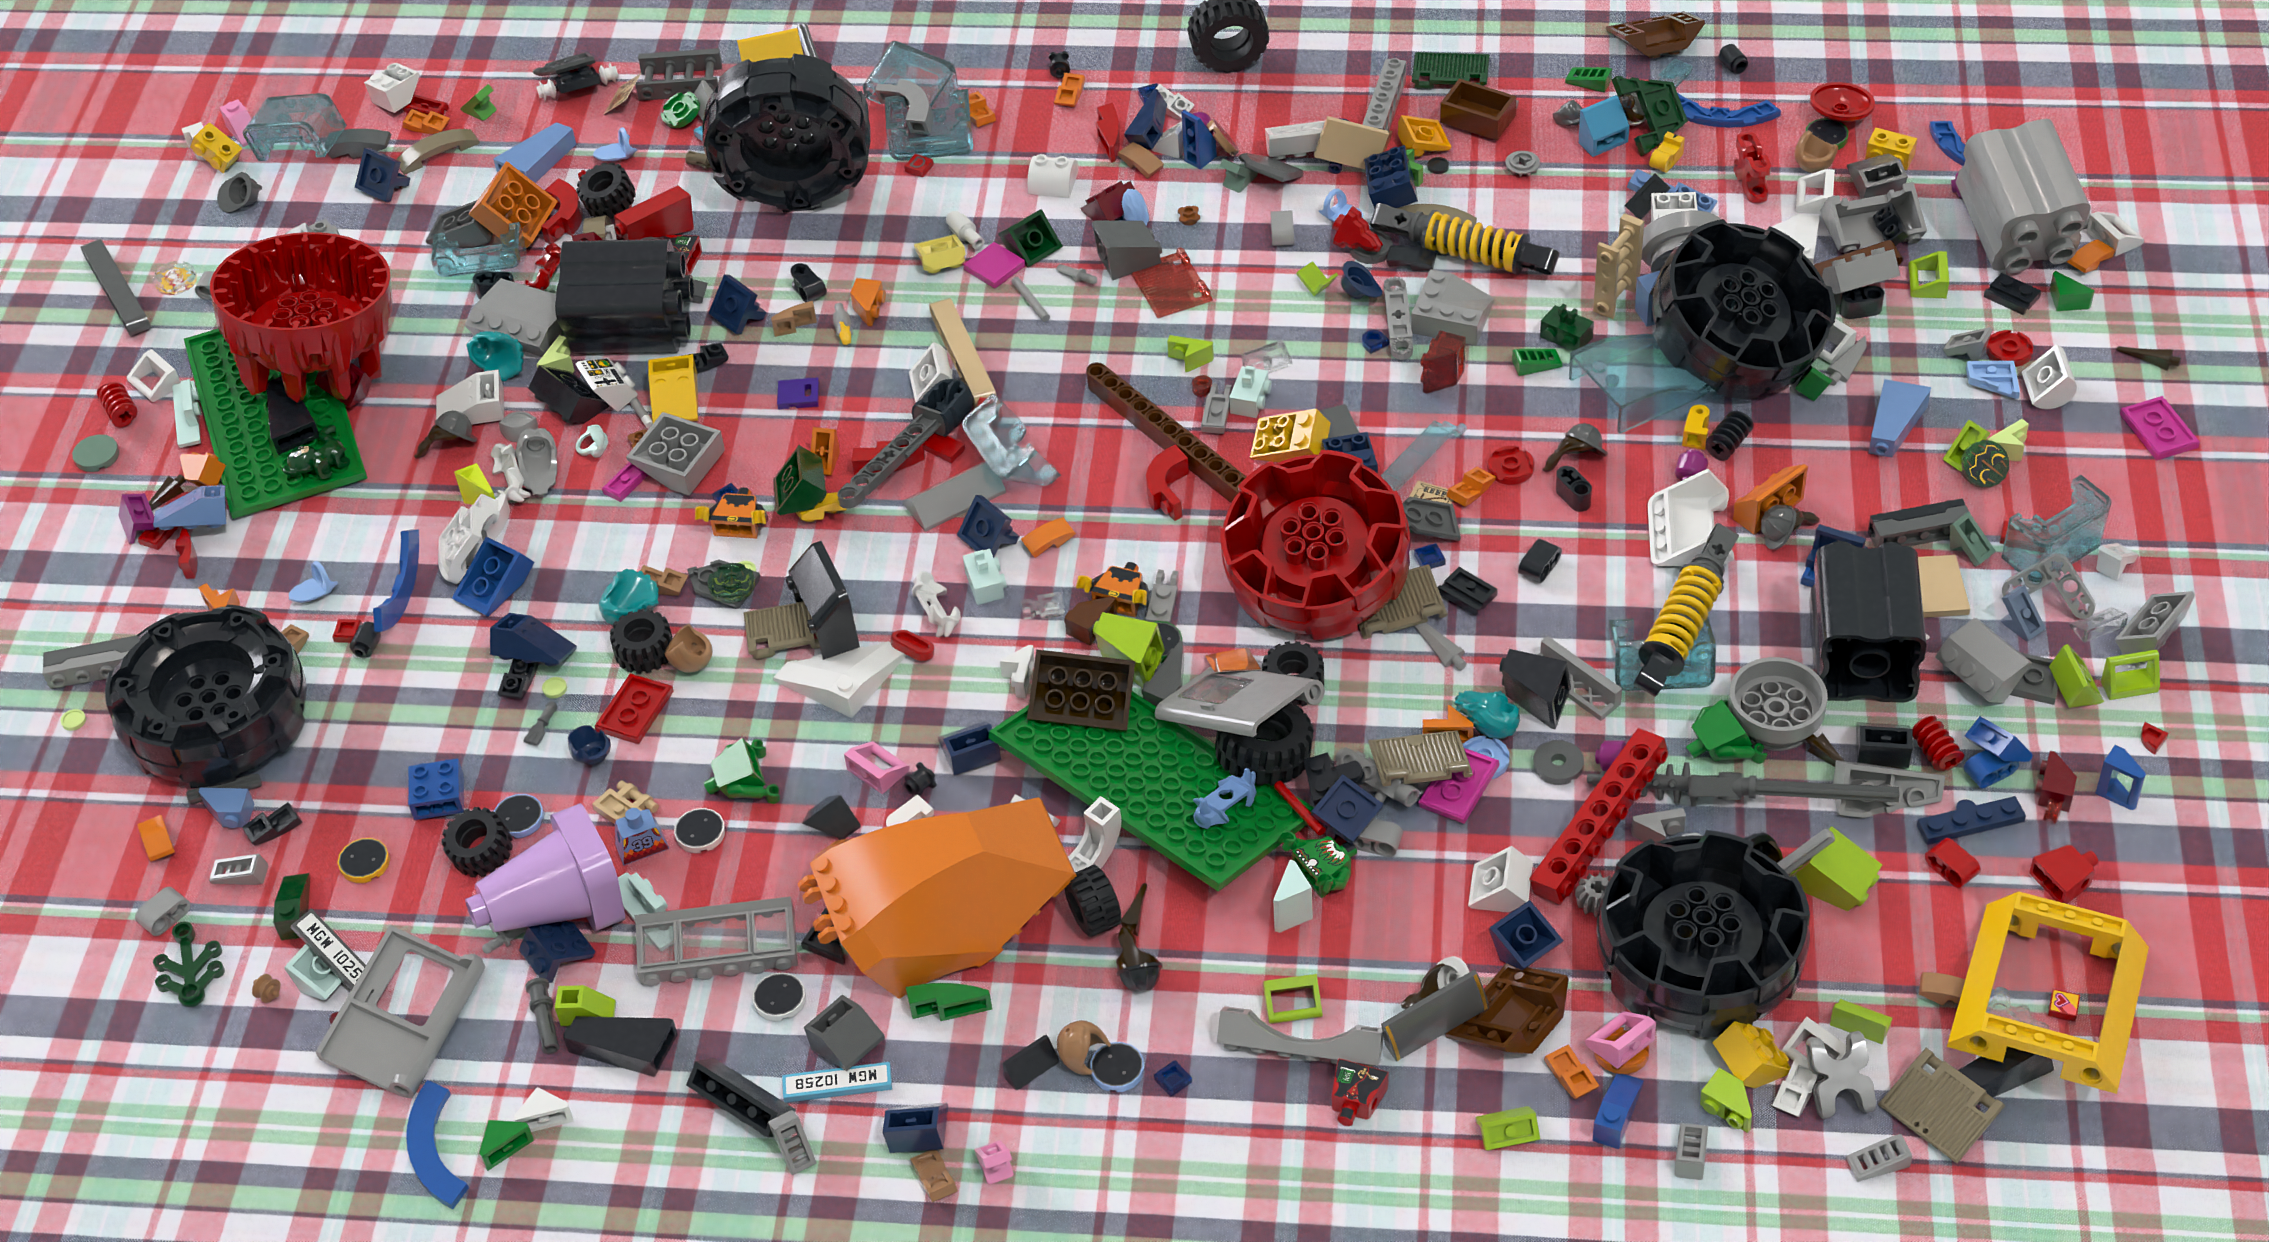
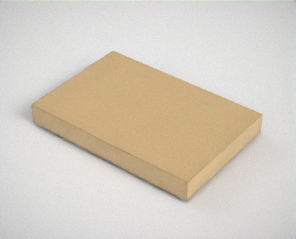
M1327 116L1314 156L1365 169L1364 159L1373 154L1383 152L1389 133L1386 130Z
M1956 555L1918 557L1924 618L1969 615L1970 605Z

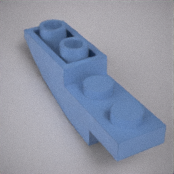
M1637 169L1629 180L1627 188L1637 192L1649 180L1651 175ZM1680 182L1677 183L1676 187L1668 184L1671 189L1667 193L1696 192L1698 211L1711 213L1718 202Z

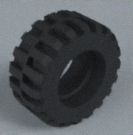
M1204 0L1200 3V7H1196L1193 11V16L1189 18L1187 30L1193 53L1199 63H1202L1208 69L1212 68L1216 72L1223 70L1224 73H1230L1231 70L1240 71L1242 67L1251 66L1254 60L1257 61L1261 57V53L1265 52L1269 43V28L1264 12L1256 0ZM1227 27H1243L1238 34L1230 38H1214L1219 31Z
M1291 701L1260 723L1256 729L1257 735L1254 737L1217 730L1215 741L1216 757L1221 766L1226 771L1229 770V773L1233 776L1241 778L1245 768L1250 769V772L1254 771L1256 773V785L1270 784V786H1274L1278 781L1287 783L1292 778L1295 779L1305 770L1303 759L1310 758L1314 732L1310 718L1306 713H1303L1302 708L1298 705L1294 706ZM1255 738L1269 739L1272 741H1261Z

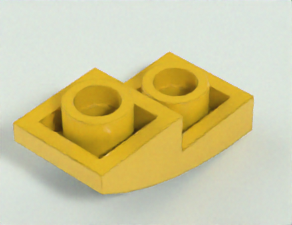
M838 492L826 493L824 500L821 503L818 502L813 509L796 512V514L803 521L813 522L824 519L825 511L836 513L847 509L839 505Z

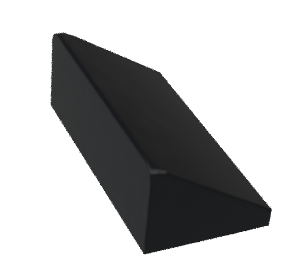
M1043 1035L1002 1063L1004 1076L1015 1090H1019L1058 1064L1059 1060L1049 1037Z

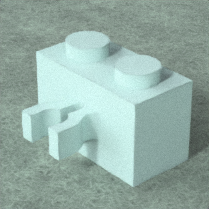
M1252 366L1241 367L1229 397L1230 414L1257 418L1260 409H1264L1265 395L1271 391L1272 381L1268 379V370L1256 369Z
M980 550L963 555L965 574L976 604L979 605L1004 598L1003 588L1007 587L1004 574H999L998 571H1001L999 560L997 557L993 558L991 550Z

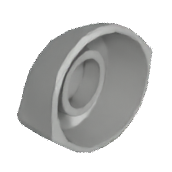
M516 411L505 416L499 422V427L507 440L517 442L523 430L538 429L537 418L531 414Z

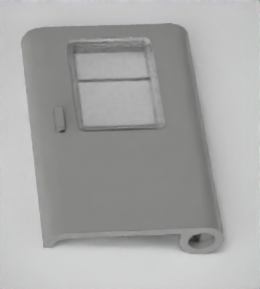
M1209 667L1162 700L1155 709V718L1254 737L1257 735L1256 729L1260 723L1292 700H1302L1308 704L1316 705L1322 701L1325 690L1322 682L1315 679L1260 670L1214 672Z

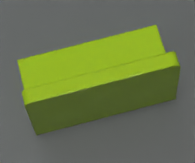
M1840 999L1833 1007L1830 1025L1849 1033L1860 1031L1864 1038L1883 1044L1891 1026L1892 1017Z
M1529 1106L1476 1116V1123L1481 1127L1483 1144L1486 1151L1540 1140L1536 1112Z

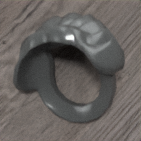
M1570 100L1553 113V118L1556 124L1576 126L1580 123V110L1584 108L1575 100Z

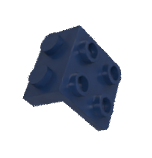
M572 921L528 927L519 949L534 972L540 978L547 979L549 983H553L561 962L593 958L595 954L593 947Z

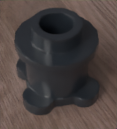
M1051 52L1049 54V59L1051 60L1049 68L1052 76L1063 78L1064 73L1070 72L1069 62L1067 61L1069 58L1068 52Z
M921 762L916 764L918 770L904 777V786L912 795L920 796L928 786L932 789L937 786L934 779L935 774Z

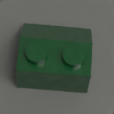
M1042 209L998 233L1006 249L1024 259L1026 267H1030L1063 247Z

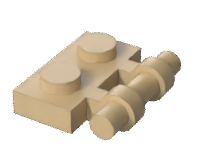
M623 780L617 784L618 792L609 788L592 803L593 809L614 824L617 819L625 817L626 811L630 808H637L640 811L650 809L652 813H655L659 808V805L654 802L653 797L648 794H642L632 783L627 784ZM627 799H633L635 802L631 803Z

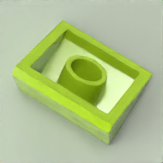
M2068 644L2064 645L2049 665V668L2068 707L2103 703L2104 700L2084 660Z

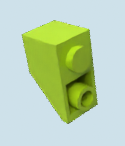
M585 985L558 986L555 1010L561 1026L571 1025L576 1016H615V999Z
M1719 1067L1701 1090L1700 1105L1708 1113L1718 1115L1726 1120L1733 1128L1741 1129L1748 1133L1751 1130L1752 1113L1744 1083Z

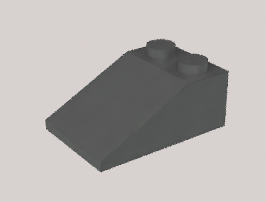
M476 201L439 214L425 241L427 244L473 248L488 244L492 240L493 233L469 215V212L476 203Z

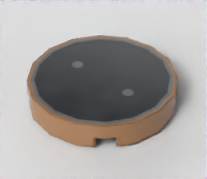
M1214 119L1207 123L1209 131L1213 130L1215 132L1214 138L1231 156L1236 155L1239 152L1238 147L1220 124Z

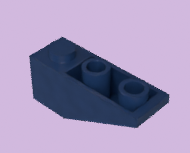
M1158 89L1153 90L1124 133L1130 144L1132 142L1137 143L1147 150H1152L1163 134L1167 103Z

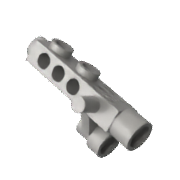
M1347 747L1341 748L1335 756L1336 765L1354 760L1360 763L1365 773L1364 782L1378 790L1375 798L1383 803L1386 796L1397 800L1407 807H1411L1417 801L1419 790L1416 786L1418 783L1403 784L1401 778L1392 779L1391 786H1382L1373 759L1370 757L1367 759L1365 758L1366 755L1358 750L1355 752Z

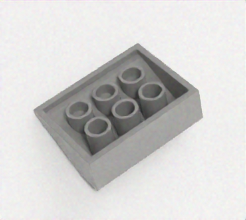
M502 278L474 305L465 323V326L473 335L485 331H497L508 334L512 338L518 339V342L523 346L524 352L541 357L563 331L555 313L556 294Z

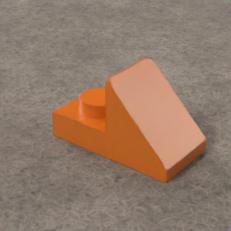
M207 583L198 587L204 603L210 611L214 608L226 607L227 605H240L234 588L219 594L216 589L212 591Z
M1448 705L1447 719H1423L1422 734L1457 730L1462 743L1473 738V723L1450 705Z

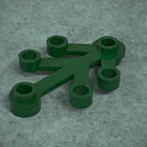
M184 921L176 924L172 929L176 942L180 944L182 965L170 960L165 954L157 955L153 959V964L159 972L169 971L184 978L185 984L182 985L172 981L167 974L158 976L155 984L160 992L171 991L177 994L183 1006L194 1007L204 1000V989L213 978L222 977L225 973V968L222 962L212 961L208 964L207 971L196 982L195 976L211 958H217L222 954V947L218 941H210L205 945L203 952L193 961L191 943L196 933L192 924Z

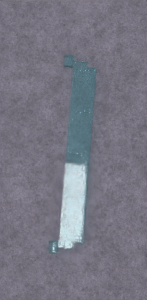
M1434 420L1389 466L1381 477L1394 491H1398L1452 434L1460 437L1467 430L1466 425L1460 423L1458 426H1455L1447 421L1441 424Z

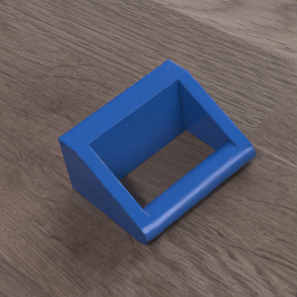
M1981 716L1964 735L1970 742L2003 761L2029 762L2033 757V754L2016 736Z
M2114 745L2103 762L2095 794L2129 810H2135L2146 773L2124 748ZM2118 772L2133 778L2130 793L2117 779Z

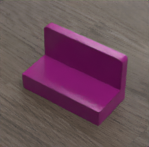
M145 493L122 494L118 516L129 544H134L137 530L156 529L153 525L154 515Z

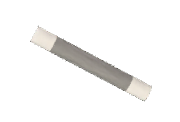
M635 397L629 403L645 427L649 429L653 421L638 398Z

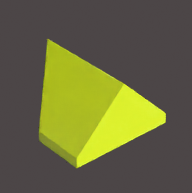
M477 463L454 471L465 504H474L480 494L495 499L493 490Z

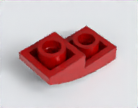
M182 529L179 538L175 542V549L180 554L178 565L186 579H195L198 566L197 553L187 529Z

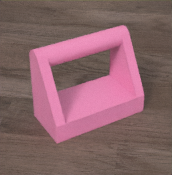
M874 741L850 748L844 754L847 770L881 794H884L910 769L909 765ZM874 753L892 767L882 770L867 760V758Z
M1623 1011L1587 1038L1585 1044L1618 1069L1655 1040L1656 1021L1646 1015ZM1624 1024L1631 1028L1615 1042L1604 1040Z

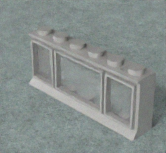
M791 896L634 915L636 924L637 975L641 984L653 986L666 981L683 982L690 978L709 979L715 975L735 976L740 972L760 973L765 971V969L777 968L779 970H786L791 968V966H798L795 912Z

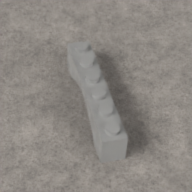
M1224 1006L1220 1010L1217 1043L1224 1044V1047L1228 1049H1240V1046L1250 1047V1051L1255 1053H1266V1050L1277 1051V1055L1283 1057H1292L1293 1054L1304 1055V1059L1311 1061L1327 1058L1331 1059L1330 1062L1337 1064L1340 1058L1373 1068L1374 1065L1378 1066L1381 1061L1384 1039L1382 1028L1356 1025L1347 1032L1333 1037L1302 1039L1273 1029L1260 1020L1252 1010Z

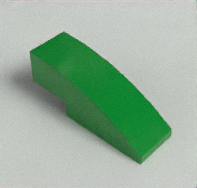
M930 983L906 987L912 1019L939 1013L940 1021H946L993 1010L989 990L957 983Z

